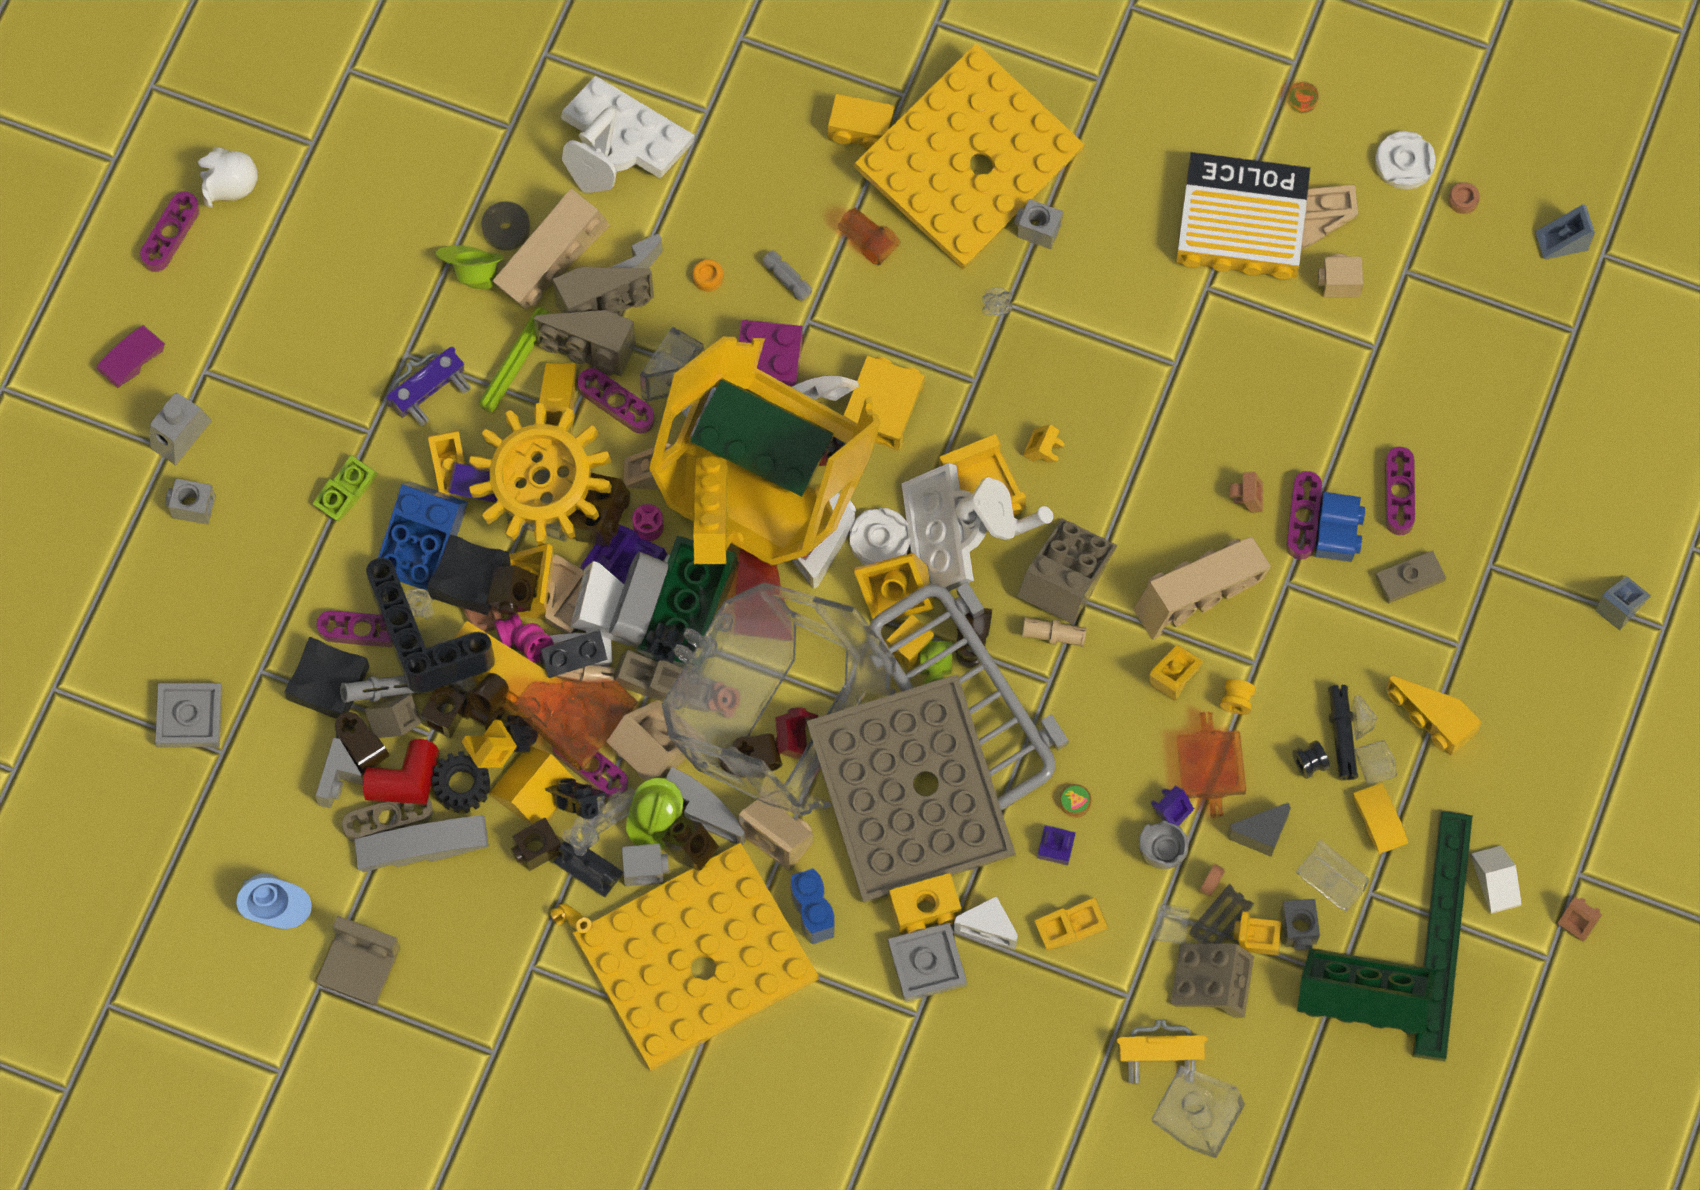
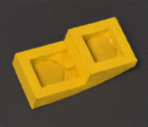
M1383 783L1353 793V801L1366 823V832L1378 854L1408 844L1400 818Z
M1095 897L1067 910L1062 908L1035 920L1047 950L1068 945L1109 928Z

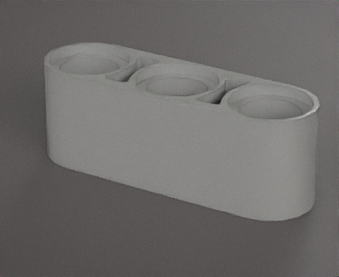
M640 551L635 555L610 624L609 634L640 645L655 609L668 570V563Z

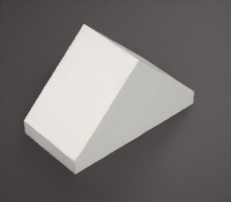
M1497 846L1471 853L1470 856L1490 914L1521 906L1516 865L1504 848Z
M997 896L956 916L954 932L1015 950L1018 934Z

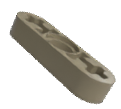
M428 798L427 805L420 804L422 807H426L420 816H417L416 812L412 811L414 810V804L383 802L351 811L345 815L342 821L344 834L347 839L355 842L354 839L425 824L433 816L431 800ZM402 806H404L405 812H408L405 813L407 820L404 821L402 818L401 810L399 808ZM391 810L397 815L396 821L391 825L381 824L379 816L383 811ZM373 815L376 829H372L368 816ZM359 820L360 824H365L361 826V832L355 833L354 829H348L353 826L352 821Z

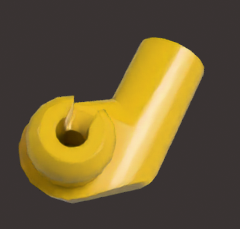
M558 904V907L550 912L552 920L557 925H561L566 921L568 925L580 933H586L591 928L590 919L568 904Z

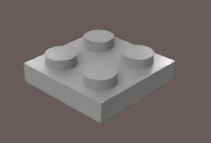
M221 683L158 684L156 746L220 747L223 688Z
M950 923L888 939L889 949L905 1002L967 986Z

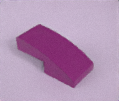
M142 325L113 348L100 361L96 369L114 386L119 388L140 374L143 364L163 352L165 343L147 327Z

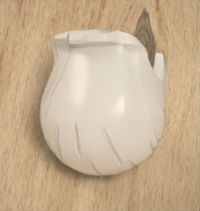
M214 147L212 152L198 161L200 167L209 168L208 171L200 173L203 179L204 204L208 208L213 207V201H235L244 198L252 192L257 183V167L252 158L243 152H229L223 148Z

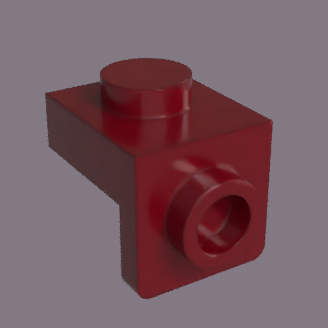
M796 707L789 709L787 714L775 717L778 753L795 759L807 757L806 721L818 718V715L807 712L805 708Z

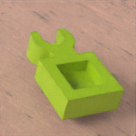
M930 641L921 650L920 665L952 646V641ZM952 653L920 672V674H929L924 680V685L944 679L942 675H951Z

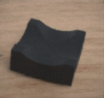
M450 535L441 562L427 585L430 598L488 616L492 605L488 604L487 600L494 568L510 566L509 553L501 549L478 546L461 537Z
M309 637L298 667L284 691L286 699L337 719L341 714L349 712L354 702L344 703L340 694L341 683L363 681L370 667L368 659L336 649L318 639Z

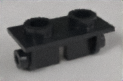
M600 630L540 648L541 654H539L541 665L545 666L548 678L608 660Z
M573 778L558 780L557 785L545 788L547 792L555 794V803L560 810L573 814L576 813L585 819H593L598 815L597 797L606 795L605 792L592 788V785L580 784Z
M573 837L569 842L564 841L558 850L561 853L554 861V864L604 898H606L624 874L623 871Z

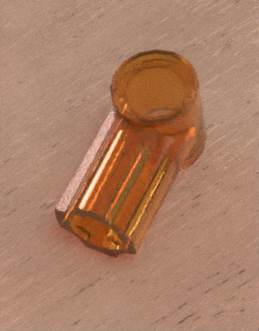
M857 208L849 209L838 224V230L860 247L863 255L877 266H880L901 244L899 238L891 229L884 225L879 227Z

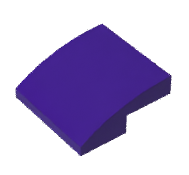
M619 524L618 533L612 538L609 547L595 544L579 568L584 571L593 561L598 562L624 584L631 563L639 551L661 561H664L668 554L663 547L640 538L636 531Z

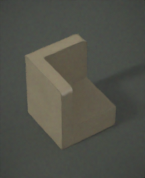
M411 694L383 697L365 709L372 732L378 738L403 736L422 723Z

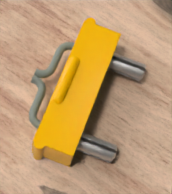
M1156 1020L1154 1026L1136 1027L1132 1030L1130 1037H1119L1115 1043L1119 1045V1062H1128L1130 1084L1134 1083L1133 1062L1135 1067V1084L1140 1083L1139 1062L1185 1061V1082L1190 1083L1189 1060H1191V1082L1194 1083L1196 1082V1060H1205L1204 1043L1207 1042V1037L1204 1035H1192L1190 1029L1186 1026H1168L1165 1020ZM1160 1024L1167 1031H1185L1187 1033V1036L1135 1037L1137 1032L1156 1031Z

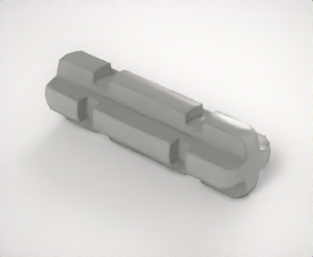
M772 250L763 258V264L770 271L773 270V274L789 290H793V294L799 300H805L812 293L811 286L805 280L801 281V276L786 261H782V257L776 251Z

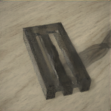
M1229 884L1189 930L1188 934L1200 944H1222L1234 930L1235 921H1241L1242 911L1249 912L1253 908L1254 903L1250 900L1247 901L1244 895L1240 892L1237 893L1234 887ZM1230 896L1233 900L1204 934L1201 935L1199 931ZM1240 904L1243 908L1214 942L1211 943L1208 940L1234 908Z

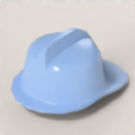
M271 873L256 874L249 880H245L236 899L238 911L243 917L280 929H290L301 925L309 917L312 908L310 896L303 888L280 880Z

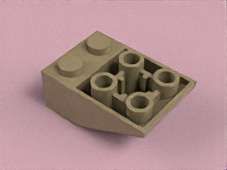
M579 267L553 279L556 305L560 313L607 310L620 316L623 311L631 307H642L650 299L654 298L652 272L648 268Z
M607 310L536 315L534 318L537 344L542 349L550 353L560 352L565 354L570 360L578 364L588 363L593 365L597 370L606 375L616 374L622 376L636 346L634 321Z
M1062 518L1027 569L1017 597L1073 624L1086 605L1117 545Z

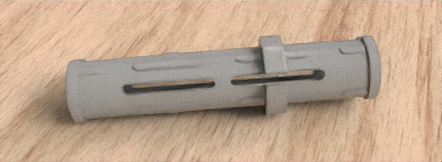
M403 675L380 679L372 676L368 677L366 681L341 683L340 694L344 703L366 699L375 702L379 701L381 697L405 695L415 692L411 691L407 685L394 687V685L407 684ZM381 687H383L382 689H375V690H366V691H363L364 689L381 688Z

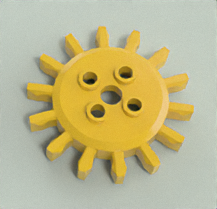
M536 403L533 412L535 417L534 425L522 427L518 416L510 410L506 412V420L513 433L503 440L490 430L485 429L482 432L487 444L494 447L496 451L492 459L470 456L469 463L476 470L490 471V481L474 484L469 489L473 498L495 494L497 498L496 503L488 507L482 514L487 524L492 523L504 512H507L513 517L506 529L507 538L515 541L524 523L535 525L534 537L538 546L546 544L547 524L559 522L563 533L569 539L576 537L574 525L568 519V516L578 509L586 517L596 520L599 517L597 509L593 504L584 499L589 490L610 493L612 486L605 479L591 477V468L604 466L611 462L608 451H600L591 455H586L584 447L594 441L599 435L594 425L587 427L581 434L574 437L568 432L575 418L572 409L566 408L561 415L558 425L553 426L546 424L547 413L543 404ZM535 454H542L543 459L540 462L532 461ZM544 469L549 471L550 478L546 483L537 484L533 481V476L538 470ZM561 469L569 470V474L566 477L558 476ZM517 481H527L526 486L521 489L517 488ZM545 495L553 496L550 503L542 502V498Z

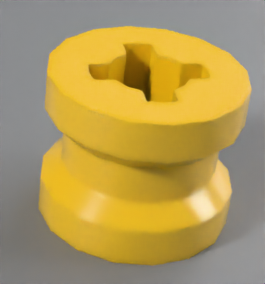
M1227 680L1224 687L1226 696L1221 700V708L1234 714H1249L1252 707L1250 698L1255 695L1256 687L1243 680Z

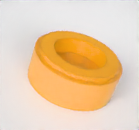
M709 259L697 263L693 269L694 284L702 291L718 289L723 282V269L721 265Z

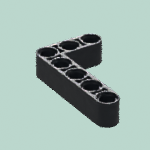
M377 558L367 565L366 573L371 593L407 686L411 691L425 693L487 672L494 666L495 657L491 639L483 632H473L426 648L393 563L386 558Z

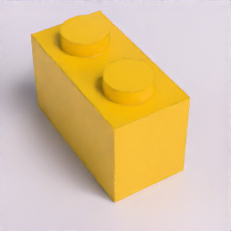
M836 94L828 124V138L833 139L839 144L854 143L869 149L892 127L895 105Z

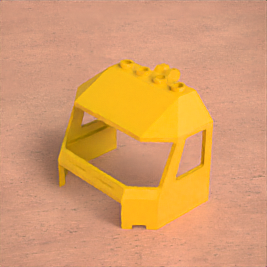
M723 336L674 373L649 469L667 506L680 513L681 516L694 521L696 458L722 457L690 442V435L712 388H717L722 378L833 432V437L846 444L828 458L822 482L815 490L808 487L802 497L727 460L726 550L730 543H732L734 546L744 549L772 566L804 557L837 530L838 524L870 459L881 422L878 415L873 414L871 409L873 402L870 396L864 401L857 424L757 369L765 338H752L751 343L737 342L736 337ZM691 405L676 443L665 451L674 417ZM842 490L833 510L829 500Z

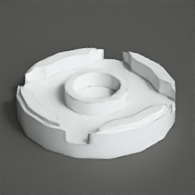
M1401 131L1392 133L1379 145L1376 152L1375 166L1379 176L1385 183L1394 188L1408 190L1418 188L1429 180L1434 171L1436 156L1432 145L1422 139V136L1414 132Z
M888 508L864 511L855 519L850 529V547L854 556L862 564L868 565L906 555L911 543L908 523L898 512Z

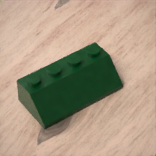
M722 378L703 412L690 442L802 497L808 489L834 433Z
M677 535L667 562L668 570L644 639L637 646V651L656 661L652 653L646 651L650 643L646 640L650 630L656 632L659 623L663 625L675 624L680 634L686 635L681 643L686 647L682 656L676 655L671 664L700 675L738 568V560L735 552L726 550V564H694V540Z
M1310 948L1301 977L1297 1012L1305 1013L1311 1017L1325 1016L1337 1018L1345 1023H1365L1374 1028L1388 1027L1400 1029L1408 1034H1425L1437 970Z

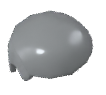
M1165 820L1154 825L1147 824L1139 836L1140 853L1145 861L1154 868L1170 869L1182 863L1187 856L1189 849L1187 836L1177 825L1168 823Z

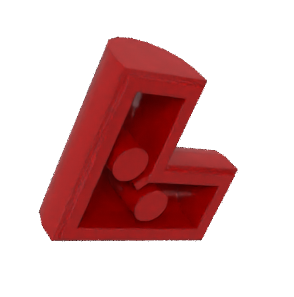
M413 739L408 743L401 769L367 767L363 778L365 800L427 805L432 786V776H434L433 770L437 766L440 755L438 747L433 742L425 739Z

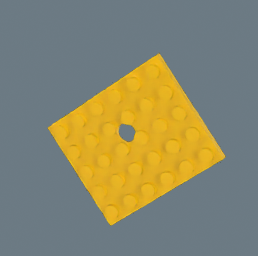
M976 43L855 162L853 167L956 264L964 269L1017 216L1020 207L1025 208L1029 199L1033 200L1084 148L1085 144ZM975 155L987 156L992 162V171L987 175L975 174L970 168V159Z
M741 842L709 859L701 871L692 868L591 922V928L588 932H573L576 942L650 1071L819 980L816 970ZM700 957L710 958L716 965L715 974L707 980L695 978L691 973L692 963Z

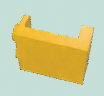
M867 356L857 380L859 387L853 390L843 416L858 424L864 401L870 396L873 402L871 408L873 414H877L881 422L875 443L899 451L904 440V431L918 396L924 389L925 375L913 367L906 366L902 368L894 365L884 357L873 358Z
M996 434L939 457V467L947 463L957 466L960 490L974 493L980 482L989 477L1001 481L1007 487L1011 497L1014 517L1019 515L1026 507V496L1024 492L1020 493L1000 452L1001 443Z

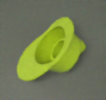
M460 245L442 247L436 252V256L439 259L452 264L457 280L460 283L474 289L488 290L492 288L493 279H495L497 272V262L503 259L501 254L489 253L477 248Z
M652 778L646 780L637 788L633 796L626 825L629 839L636 846L660 844L661 849L666 847L662 839L681 816L683 810L681 791L673 782L665 778Z

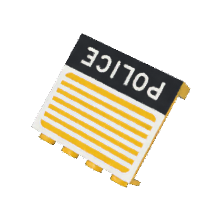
M1191 152L1176 263H1182L1190 268L1199 266L1213 267V269L1221 272L1229 270L1243 271L1245 274L1252 276L1267 274L1284 280L1296 278L1300 263L1311 168Z

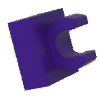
M1175 785L1171 790L1163 789L1164 798L1159 803L1153 800L1151 805L1162 821L1165 820L1168 823L1179 826L1194 808L1185 791Z
M1045 825L1037 858L1068 866L1076 832Z

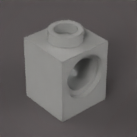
M1029 199L1025 209L1020 207L1014 225L1018 226L1017 237L1051 249L1062 225L1063 211ZM1034 220L1042 221L1044 225L1034 226L1030 222Z
M175 479L173 489L169 488L167 491L165 505L169 508L174 519L208 525L216 496L212 485ZM188 497L196 498L195 502L191 505L182 504L183 500Z
M660 844L622 847L625 887L663 884V873H669L668 855L661 854Z

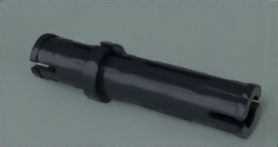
M1342 684L1341 689H1339V685H1333L1328 688L1331 705L1329 722L1333 724L1338 779L1345 781V777L1348 776L1349 781L1359 777L1352 731L1354 713L1350 711L1348 686Z

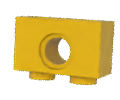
M950 873L889 890V902L899 934L920 931L935 924L939 926L950 923L951 925L955 923L956 916L961 914V905ZM923 901H928L935 908L930 912H922L918 909L917 905Z

